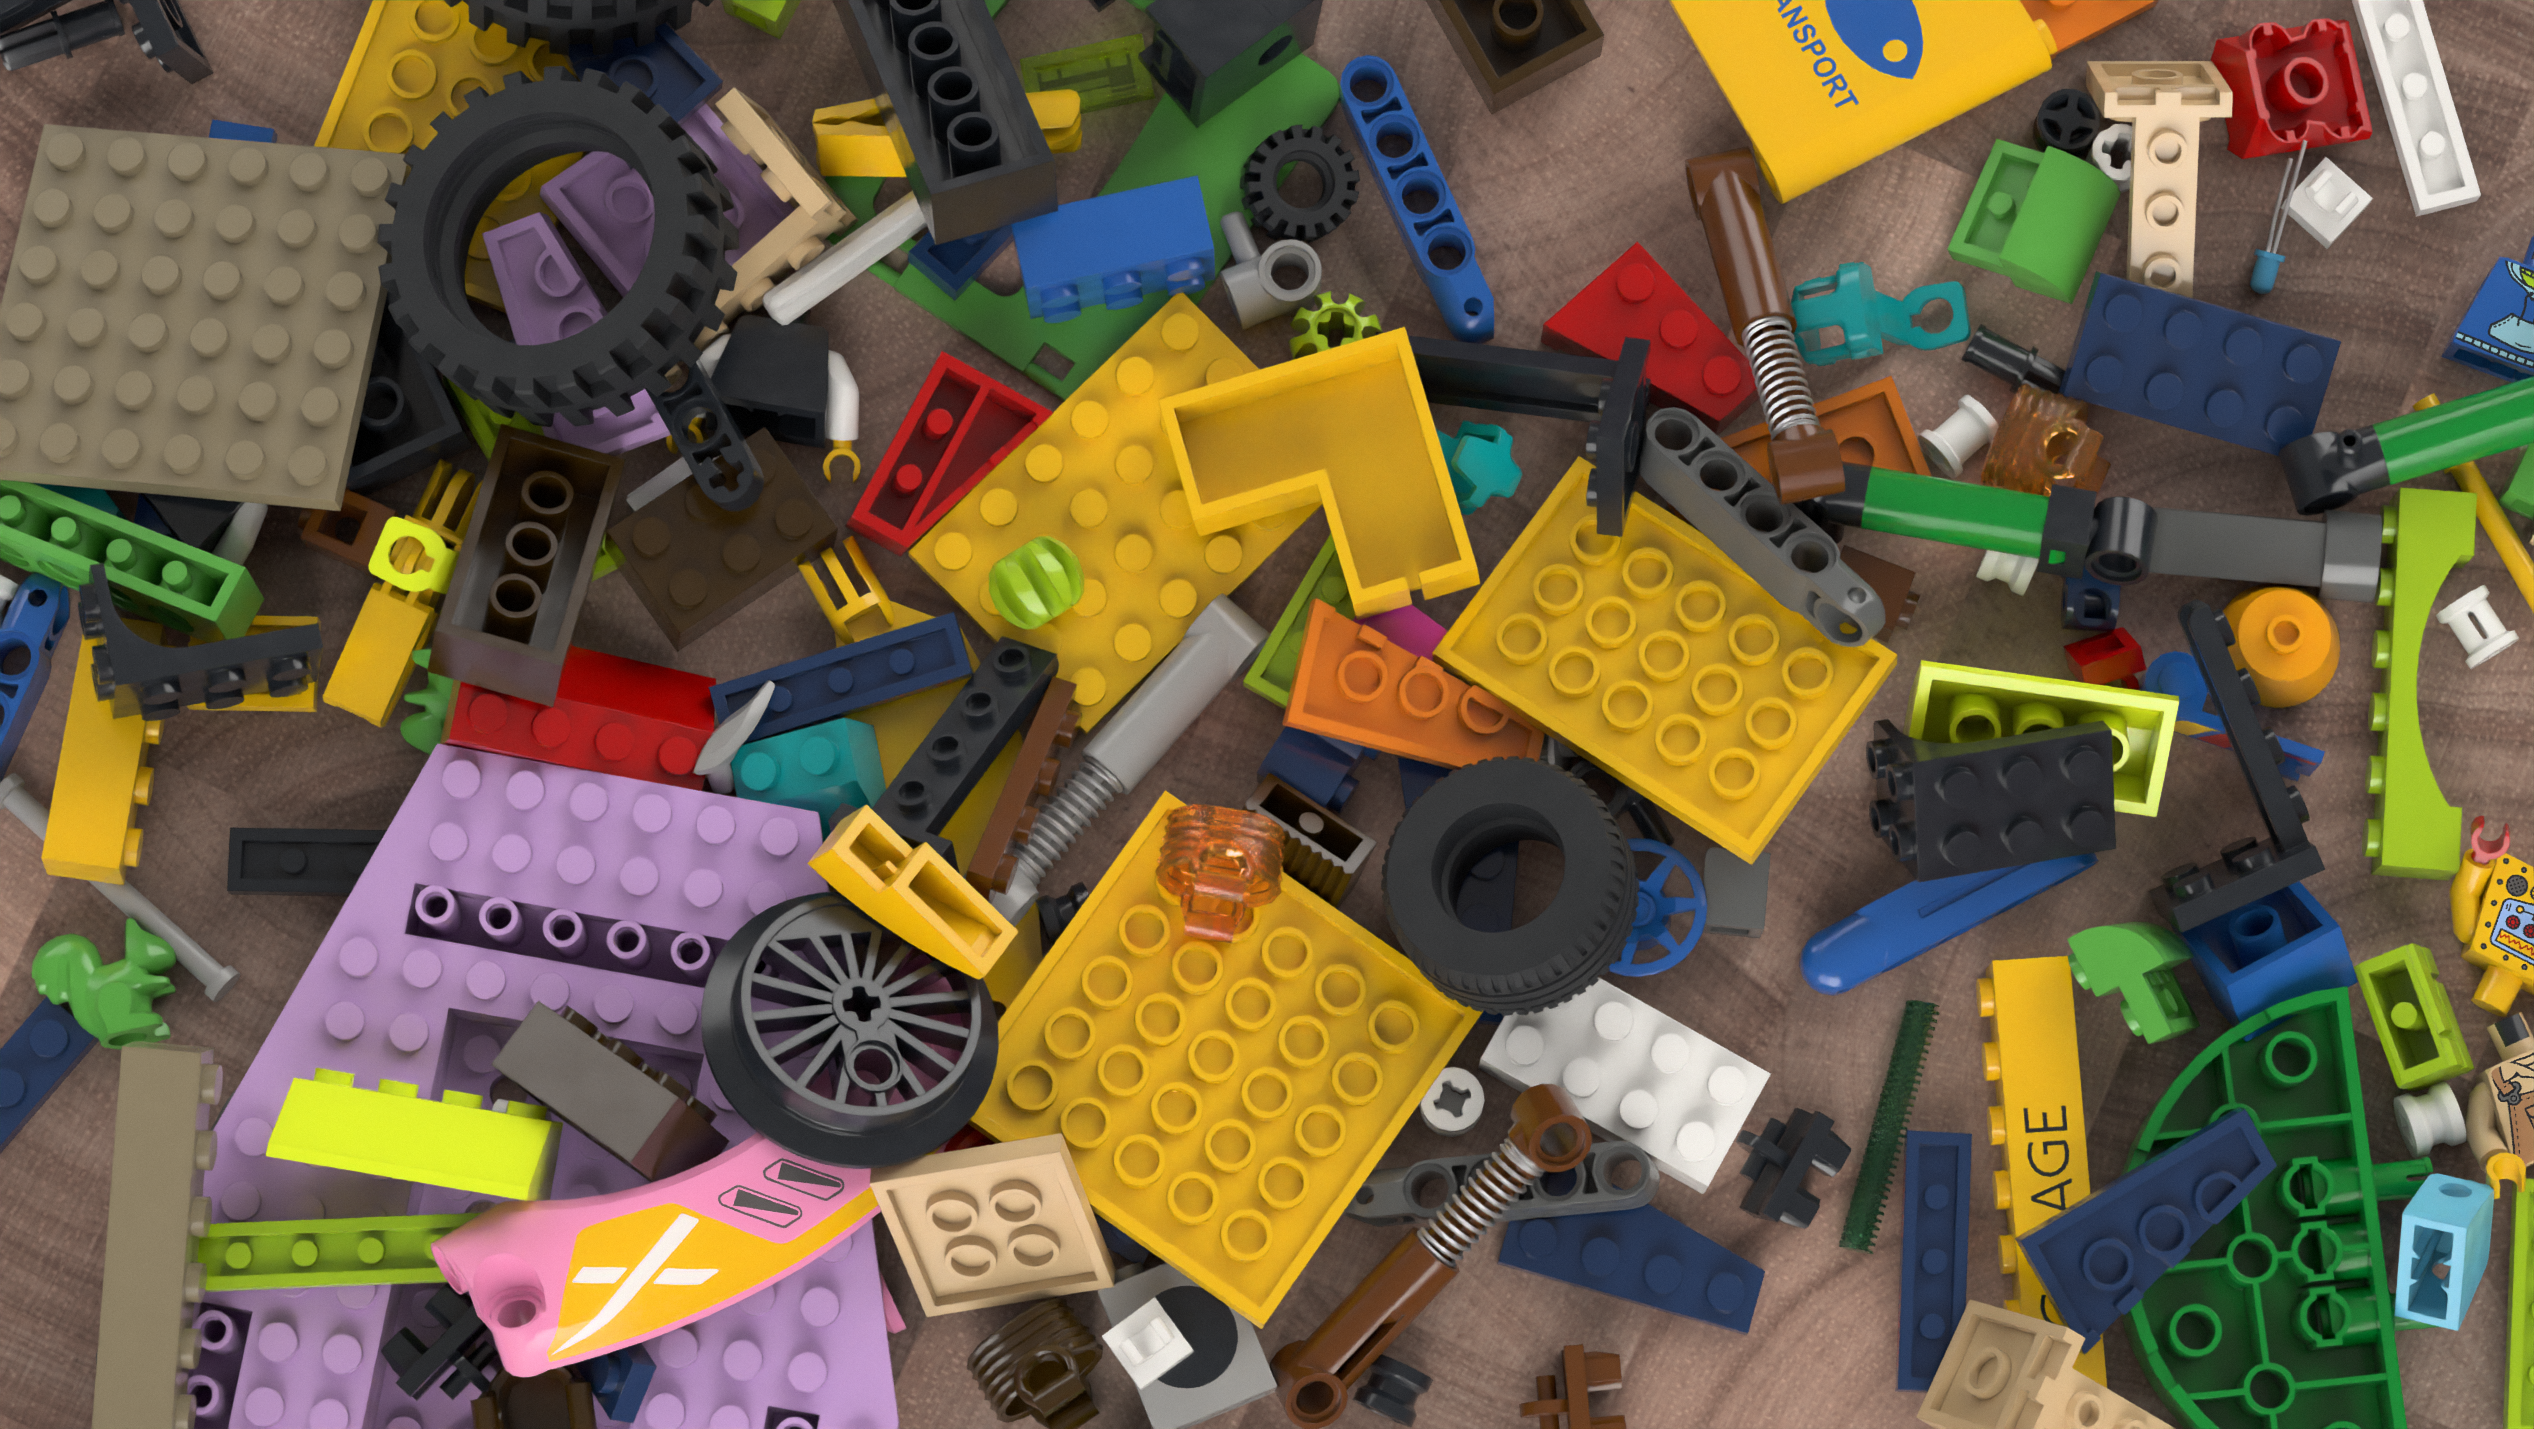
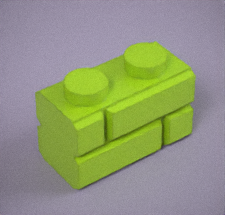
M2411 943L2361 962L2353 967L2398 1088L2417 1092L2475 1069L2443 983L2436 981L2440 974L2429 948Z

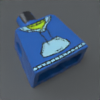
M2534 236L2531 237L2522 263L2507 257H2499L2492 266L2446 344L2441 357L2511 383L2534 376Z

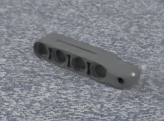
M1673 407L1663 408L1655 412L1648 419L1639 459L1640 475L1647 484L1781 605L1791 611L1799 612L1832 643L1846 647H1858L1867 643L1880 632L1886 623L1882 600L1867 582L1840 559L1838 546L1827 533L1793 503L1780 505L1774 486L1695 415L1684 409ZM1801 570H1807L1812 573L1803 572ZM1844 622H1849L1857 627V631L1853 634H1845L1841 632L1839 626Z
M1631 1142L1592 1143L1590 1151L1584 1160L1574 1167L1577 1173V1181L1573 1190L1563 1196L1549 1195L1547 1184L1553 1172L1545 1171L1542 1176L1534 1178L1533 1185L1526 1184L1527 1192L1518 1193L1519 1200L1517 1202L1510 1201L1511 1208L1509 1210L1502 1209V1218H1494L1495 1222L1639 1208L1650 1202L1659 1189L1660 1175L1658 1168L1639 1146ZM1492 1153L1429 1159L1417 1162L1409 1167L1373 1170L1345 1209L1343 1215L1376 1227L1416 1223L1430 1225L1429 1219L1436 1221L1439 1219L1436 1211H1443L1444 1213L1447 1211L1444 1206L1445 1202H1450L1451 1204L1455 1202L1452 1194L1460 1196L1463 1194L1460 1186H1470L1468 1177L1477 1179L1476 1169L1484 1171L1486 1169L1484 1161H1494ZM1627 1160L1640 1162L1642 1171L1638 1183L1630 1189H1614L1611 1177L1615 1167ZM1431 1180H1447L1449 1189L1445 1201L1436 1208H1422L1420 1195L1423 1187ZM1374 1196L1373 1200L1367 1204L1368 1199Z

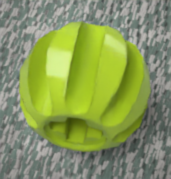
M1332 291L1315 295L1313 298L1318 311L1312 312L1301 306L1290 323L1294 330L1303 334L1293 337L1288 341L1293 360L1331 349L1328 347L1331 329L1343 330V339L1340 346L1375 335V332H1382L1378 316L1374 314L1360 317L1359 314L1364 309L1366 302L1349 293L1347 301L1339 305L1332 301Z
M1038 536L994 563L989 573V592L995 608L1008 622L1022 629H1036L1079 602L1084 593V573L1078 557L1066 544L1050 536Z

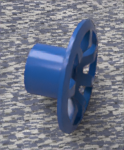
M1626 839L1631 851H1649L1665 857V859L1651 873L1647 880L1638 879L1639 892L1637 895L1639 897V906L1635 908L1637 911L1636 920L1631 923L1633 930L1631 936L1626 939L1628 943L1622 950L1621 962L1611 963L1609 972L1631 977L1656 975L1684 960L1702 936L1708 905L1705 888L1697 870L1678 850L1652 839ZM1675 865L1689 879L1695 898L1666 897L1662 889ZM1695 910L1692 928L1685 940L1678 945L1669 932L1671 915ZM1660 944L1670 953L1664 958L1651 963L1632 964L1636 950H1647Z

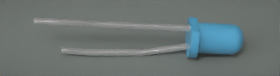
M2303 140L2272 252L2270 250L2276 220L2292 165V158H2288L2272 216L2266 251L2255 249L2254 251L2257 259L2250 280V287L2259 294L2271 292L2280 262H2285L2286 257L2276 254L2308 142L2306 140Z

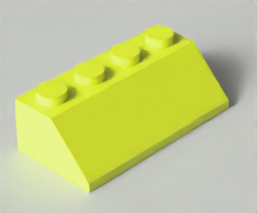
M1921 660L1910 690L1903 734L1918 740L1935 743H1969L2103 720L2112 730L2115 811L2157 817L2179 706V696Z
M315 1068L313 1080L293 1079L266 1151V1156L525 1201L550 1200L563 1122L545 1119L547 1106L508 1100L507 1111L500 1112L482 1109V1095L444 1089L441 1102L418 1098L419 1085L380 1078L377 1091L353 1087L355 1076L353 1073Z

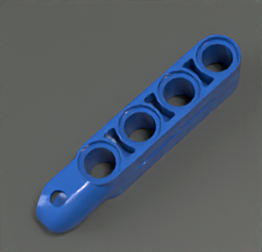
M1371 55L1357 57L1347 64L1341 75L1339 100L1341 109L1415 269L1423 283L1429 287L1447 328L1457 341L1476 344L1494 339V298L1475 259L1473 238L1395 71L1388 62L1380 57ZM1372 80L1379 83L1385 90V93L1377 101L1363 102L1353 95L1351 89L1360 81ZM1396 135L1406 139L1411 149L1402 157L1391 158L1382 154L1377 148V144L1386 136ZM1418 190L1426 191L1435 198L1437 205L1429 213L1417 214L1406 208L1403 204V199L1411 192ZM1438 247H1453L1462 255L1463 262L1455 269L1442 270L1432 264L1429 255ZM1467 313H1475L1477 316H1470Z
M35 572L26 577L17 589L0 626V706H3L5 714L3 723L0 726V782L6 774L48 682L52 668L51 658L70 618L68 587ZM22 647L30 649L31 660L25 671L12 676L4 674L3 663L9 652Z
M2095 853L1925 882L1915 880L1873 901L1850 916L1818 931L1810 937L1800 953L1799 968L1802 977L1812 989L1821 994L1835 996L1846 993L2071 879L2098 863L2099 860Z

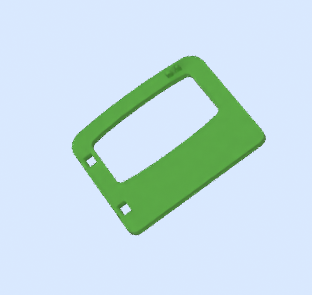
M984 0L993 20L1010 0ZM1156 0L1126 1L1145 13L1146 7ZM1301 53L1198 128L1195 127L1165 92L1143 130L1111 178L1097 195L1099 197L1198 175L1214 245L1215 280L1206 281L1203 290L1186 295L1197 307L1219 277L1220 271L1224 270L1233 257L1220 225L1222 217L1231 212L1239 211L1244 214L1250 231L1254 227V224L1250 221L1254 215L1250 208L1244 210L1241 201L1245 197V191L1240 189V178L1245 174L1246 168L1243 166L1247 158L1255 151L1258 145L1280 129L1284 131L1294 125H1302V129H1310L1312 126L1323 128L1340 100V86L1337 79L1328 70ZM1299 161L1289 162L1280 169L1276 182L1278 191ZM826 176L824 180L858 219L843 235L838 236L832 232L825 238L832 247L877 216L874 210V202L887 177ZM910 238L898 246V248L909 254V251L917 242ZM878 260L866 269L892 286L895 291L1023 376L1026 375L1053 393L1062 402L1075 392L1173 297L1168 295L1167 290L1143 295V302L1129 308L1109 310L1104 303L1081 308L1082 314L1077 318L1059 323H1046L1044 317L1030 318L1023 286L1014 295L999 296L974 281L954 301L910 263L902 274L881 260ZM1044 346H1047L1074 364L1063 381L1034 363V360Z

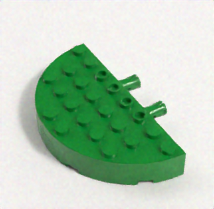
M2348 987L2315 991L2280 1002L2249 1017L2222 1034L2189 1062L2164 1089L2145 1117L2130 1147L2120 1175L2121 1177L2238 1107L2246 1109L2277 1165L2217 1225L2213 1224L2190 1247L2191 1251L2173 1269L2168 1268L2143 1293L2144 1297L2126 1315H2120L2129 1344L2145 1377L2162 1403L2184 1429H2407L2395 1331L2439 1327L2394 1316L2396 1293H2390L2388 1288L2377 1209L2378 1202L2412 1199L2425 1180L2408 1181L2406 1178L2428 1176V1173H2433L2431 1160L2427 1156L2414 1160L2373 1164L2369 1150ZM2296 1015L2247 1042L2243 1039L2270 1023Z

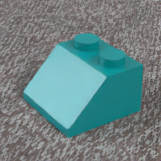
M848 718L837 719L742 745L730 763L737 798L818 812L821 820L823 843L831 834L828 820L841 803L859 809L867 804L872 809L886 791L874 725Z

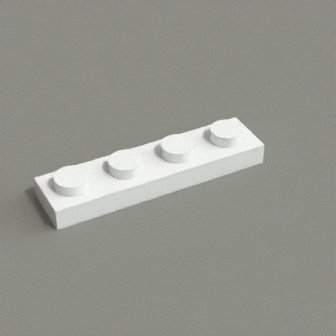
M2352 0L2416 217L2476 202L2481 196L2423 0Z

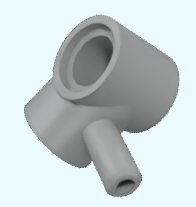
M1235 211L1222 217L1220 225L1237 265L1220 271V277L1230 306L1242 330L1281 315L1295 316L1301 306L1309 310L1315 305L1313 297L1321 293L1322 266L1313 248L1304 242L1289 239L1274 243L1263 255H1260L1244 214ZM1284 266H1296L1305 272L1308 279L1298 289L1285 290L1277 286L1272 277L1278 269Z

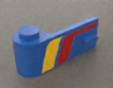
M2173 651L2162 654L2155 659L2138 682L2139 691L2179 696V706L2173 732L2233 751L2219 716L2202 711L2208 690L2194 657L2185 652ZM2276 735L2285 756V762L2277 765L2281 777L2298 781L2300 774L2310 776L2322 763L2325 751Z

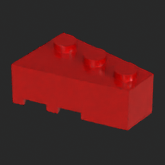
M1638 241L1543 324L1541 342L1556 351L1560 349L1569 355L1619 360L1625 337L1651 340V350L1646 364V378L1651 379L1650 403L1661 409L1673 407L1684 409L1695 415L1716 435H1719L1760 398L1749 360Z
M941 351L845 527L901 557L966 497L990 472L1046 422L1054 412Z

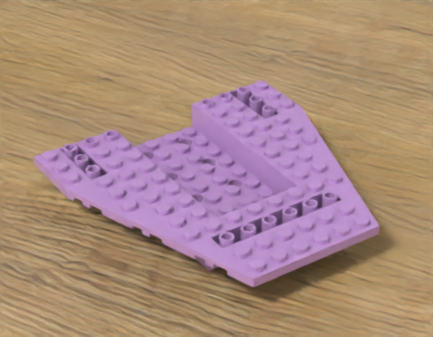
M437 744L213 1130L217 1133L216 1161L212 1171L205 1170L203 1196L211 1197L212 1200L211 1224L469 1213L475 1205L482 1202H490L497 1205L505 1201H525L266 1156V1151L293 1079L313 1080L315 1068L355 1074L353 1087L377 1091L380 1078L419 1085L418 1098L441 1102L444 1089L482 1095L481 1108L492 1110L494 1106L493 1089L498 1081L506 1076L491 1064L538 1001L559 1015L566 1006L571 1007L598 1027V1031L609 1039H617L645 1060L644 1063L657 1072L662 1070L687 1088L693 1097L717 1114L711 1125L730 1141L722 1153L757 1133L725 1098L708 1065L701 1034L703 993L709 973L718 955L732 936L753 917L789 899L803 895L830 892L829 883L807 864L823 844L819 813ZM834 947L828 948V950L836 960ZM792 951L811 965L802 951ZM762 960L754 970V973L794 983ZM751 997L752 1012L793 1008ZM806 1029L759 1034L768 1050ZM821 1043L780 1065V1067L797 1081L822 1049L823 1044ZM527 1096L525 1103L541 1105L531 1096ZM551 1113V1120L563 1122L550 1200H568L605 1195L651 1183ZM873 1218L829 1251L773 1285L707 1317L641 1342L657 1367L634 1423L610 1420L592 1392L597 1429H899L900 1420L895 1395ZM448 1282L205 1292L201 1303L194 1302L192 1329H200L202 1336L198 1366L196 1369H189L187 1395H195L196 1418L193 1429H474L470 1401L478 1399L482 1392L470 1382L452 1400L439 1387L457 1369L455 1366L452 1365L416 1401L396 1384L401 1377L392 1369L381 1352V1349L405 1326L428 1348L447 1331L424 1307ZM488 1329L476 1341V1349L486 1340L498 1352L491 1330ZM498 1354L481 1371L490 1381L503 1367L500 1355Z

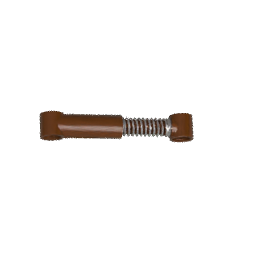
M1747 146L1686 159L1685 172L1692 207L1697 220L1702 221L1737 344L1747 350L1746 354L1753 377L1755 378L1754 382L1760 396L1764 415H1766L1765 420L1768 424L1772 442L1767 443V456L1778 502L1780 505L1845 492L1843 464L1835 434L1832 429L1825 430L1819 424L1818 417H1816L1817 412L1813 407L1814 402L1810 398L1811 392L1807 388L1808 382L1804 379L1806 375L1802 370L1803 365L1799 361L1800 355L1796 351L1797 345L1793 342L1795 339L1793 333L1796 330L1797 322L1761 205L1759 182L1751 151Z
M1539 1084L1528 1088L1520 1094L1512 1106L1510 1115L1512 1127L1507 1131L1508 1138L1504 1139V1144H1500L1502 1152L1500 1154L1492 1152L1494 1161L1485 1160L1484 1165L1486 1169L1484 1171L1476 1169L1477 1179L1468 1177L1470 1186H1460V1190L1463 1193L1461 1196L1452 1194L1455 1202L1453 1204L1450 1202L1444 1203L1447 1210L1445 1213L1443 1211H1436L1439 1219L1437 1221L1429 1219L1430 1229L1421 1227L1420 1230L1419 1228L1412 1227L1306 1340L1289 1343L1277 1351L1270 1362V1370L1277 1384L1275 1392L1288 1418L1295 1425L1304 1429H1319L1330 1425L1338 1419L1346 1408L1347 1390L1460 1272L1455 1260L1463 1259V1251H1471L1470 1243L1479 1242L1478 1234L1486 1235V1226L1493 1227L1495 1225L1494 1218H1502V1209L1509 1210L1511 1208L1510 1201L1517 1202L1519 1200L1518 1193L1527 1192L1526 1184L1533 1185L1536 1176H1542L1545 1171L1563 1172L1574 1168L1584 1160L1590 1151L1592 1143L1590 1127L1563 1088L1555 1084ZM1557 1124L1552 1130L1544 1132L1551 1125ZM1313 1382V1383L1310 1384L1309 1386L1303 1387V1386H1305L1307 1383Z

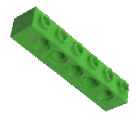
M0 480L1 561L32 573L42 574L79 591V585L89 583L90 565L103 563L114 606L207 643L245 636L264 601L263 595L246 567L36 484Z

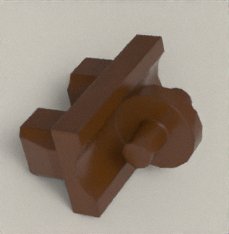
M1583 1344L1563 1346L1564 1350H1561L1565 1399H1557L1555 1375L1536 1377L1538 1401L1519 1404L1520 1417L1539 1418L1540 1429H1560L1559 1416L1567 1415L1568 1429H1626L1625 1415L1590 1417L1588 1393L1622 1390L1620 1355L1597 1351L1584 1352Z

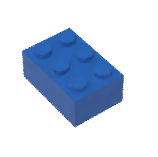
M1198 175L1058 205V211L1011 224L1017 260L1031 319L1044 317L1046 323L1064 322L1082 314L1081 308L1104 303L1109 310L1129 308L1143 302V295L1167 290L1169 296L1182 292L1185 295H1189L1203 290L1206 281L1215 280L1214 245Z

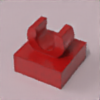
M2124 627L2117 628L2114 632L2101 633L2063 646L2068 668L2080 682L2105 686L2108 682L2121 679L2122 688L2139 690V683L2134 674L2145 671L2147 668L2141 646Z

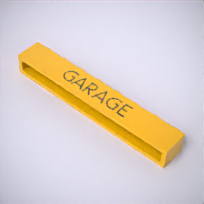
M2068 956L1995 960L1985 969L1986 978H1977L1976 997L1979 1016L1990 1017L1992 1042L1982 1043V1068L1985 1081L1995 1080L1997 1106H1988L1987 1128L1990 1145H2000L2002 1170L1993 1171V1198L1996 1210L2006 1209L2008 1235L1998 1236V1259L2001 1274H2011L2013 1300H2004L2003 1309L2064 1326L2015 1238L2090 1195L2071 967ZM2102 1333L2100 1335L2101 1339L2085 1355L2079 1352L2072 1368L2107 1388Z

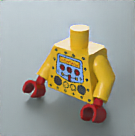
M2478 816L2471 823L2470 829L2473 849L2466 850L2459 866V872L2456 873L2449 890L2453 932L2463 942L2460 957L2485 971L2471 1001L2485 1011L2497 1016L2506 1017L2520 989L2534 996V867L2506 853L2510 846V828L2507 823L2504 824L2503 832L2497 840H2483L2479 835L2482 833L2485 820L2484 816Z

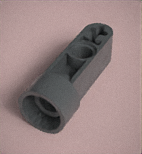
M2152 507L2157 513L2158 523L2149 572L2315 586L2318 599L2373 603L2381 556L2382 520L2380 514L2325 509L2322 521Z

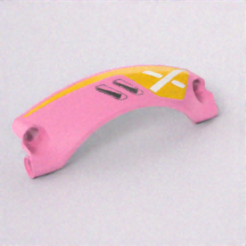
M925 953L918 955L905 963L890 984L933 961ZM944 977L912 995L951 992L952 988ZM960 1013L925 1017L962 1027ZM922 1042L954 1065L957 1064L960 1051ZM905 1060L926 1092L939 1084ZM827 1067L809 1090L831 1100L832 1086ZM856 1071L857 1076L862 1081L868 1084H881L874 1074L868 1071ZM895 1088L888 1105L905 1102L897 1088ZM757 1132L739 1145L707 1162L674 1176L640 1187L605 1195L568 1200L502 1202L432 1242L431 1250L439 1269L451 1287L458 1294H464L469 1291L477 1316L491 1330L505 1370L513 1376L531 1377L550 1369L574 1364L647 1341L733 1305L773 1285L826 1253L880 1213L881 1209L870 1186L871 1168H840L820 1164L782 1149ZM948 1142L926 1155L943 1153Z

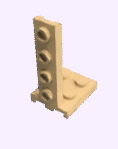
M2087 61L2086 87L2103 117L2115 121L2132 122L2126 279L2192 298L2200 122L2208 121L2211 117H2232L2233 92L2212 61Z
M732 88L715 103L728 119L720 128L745 156L749 154L760 166L764 163L768 166L760 173L761 177L783 202L789 201L795 210L732 265L738 272L734 291L720 289L715 305L725 316L717 332L704 327L694 342V345L701 352L720 336L727 335L730 331L727 325L745 309L748 312H752L763 306L762 300L764 295L776 287L774 283L792 267L795 270H800L816 259L824 250L825 246L822 241L832 232L841 236L858 221L857 217L769 113L736 88ZM679 361L665 374V377L672 385L682 375V370L679 367L685 362Z
M1971 1299L1966 1306L1916 1418L1937 1429H2176L2072 1368L2085 1341V1337L2068 1327Z

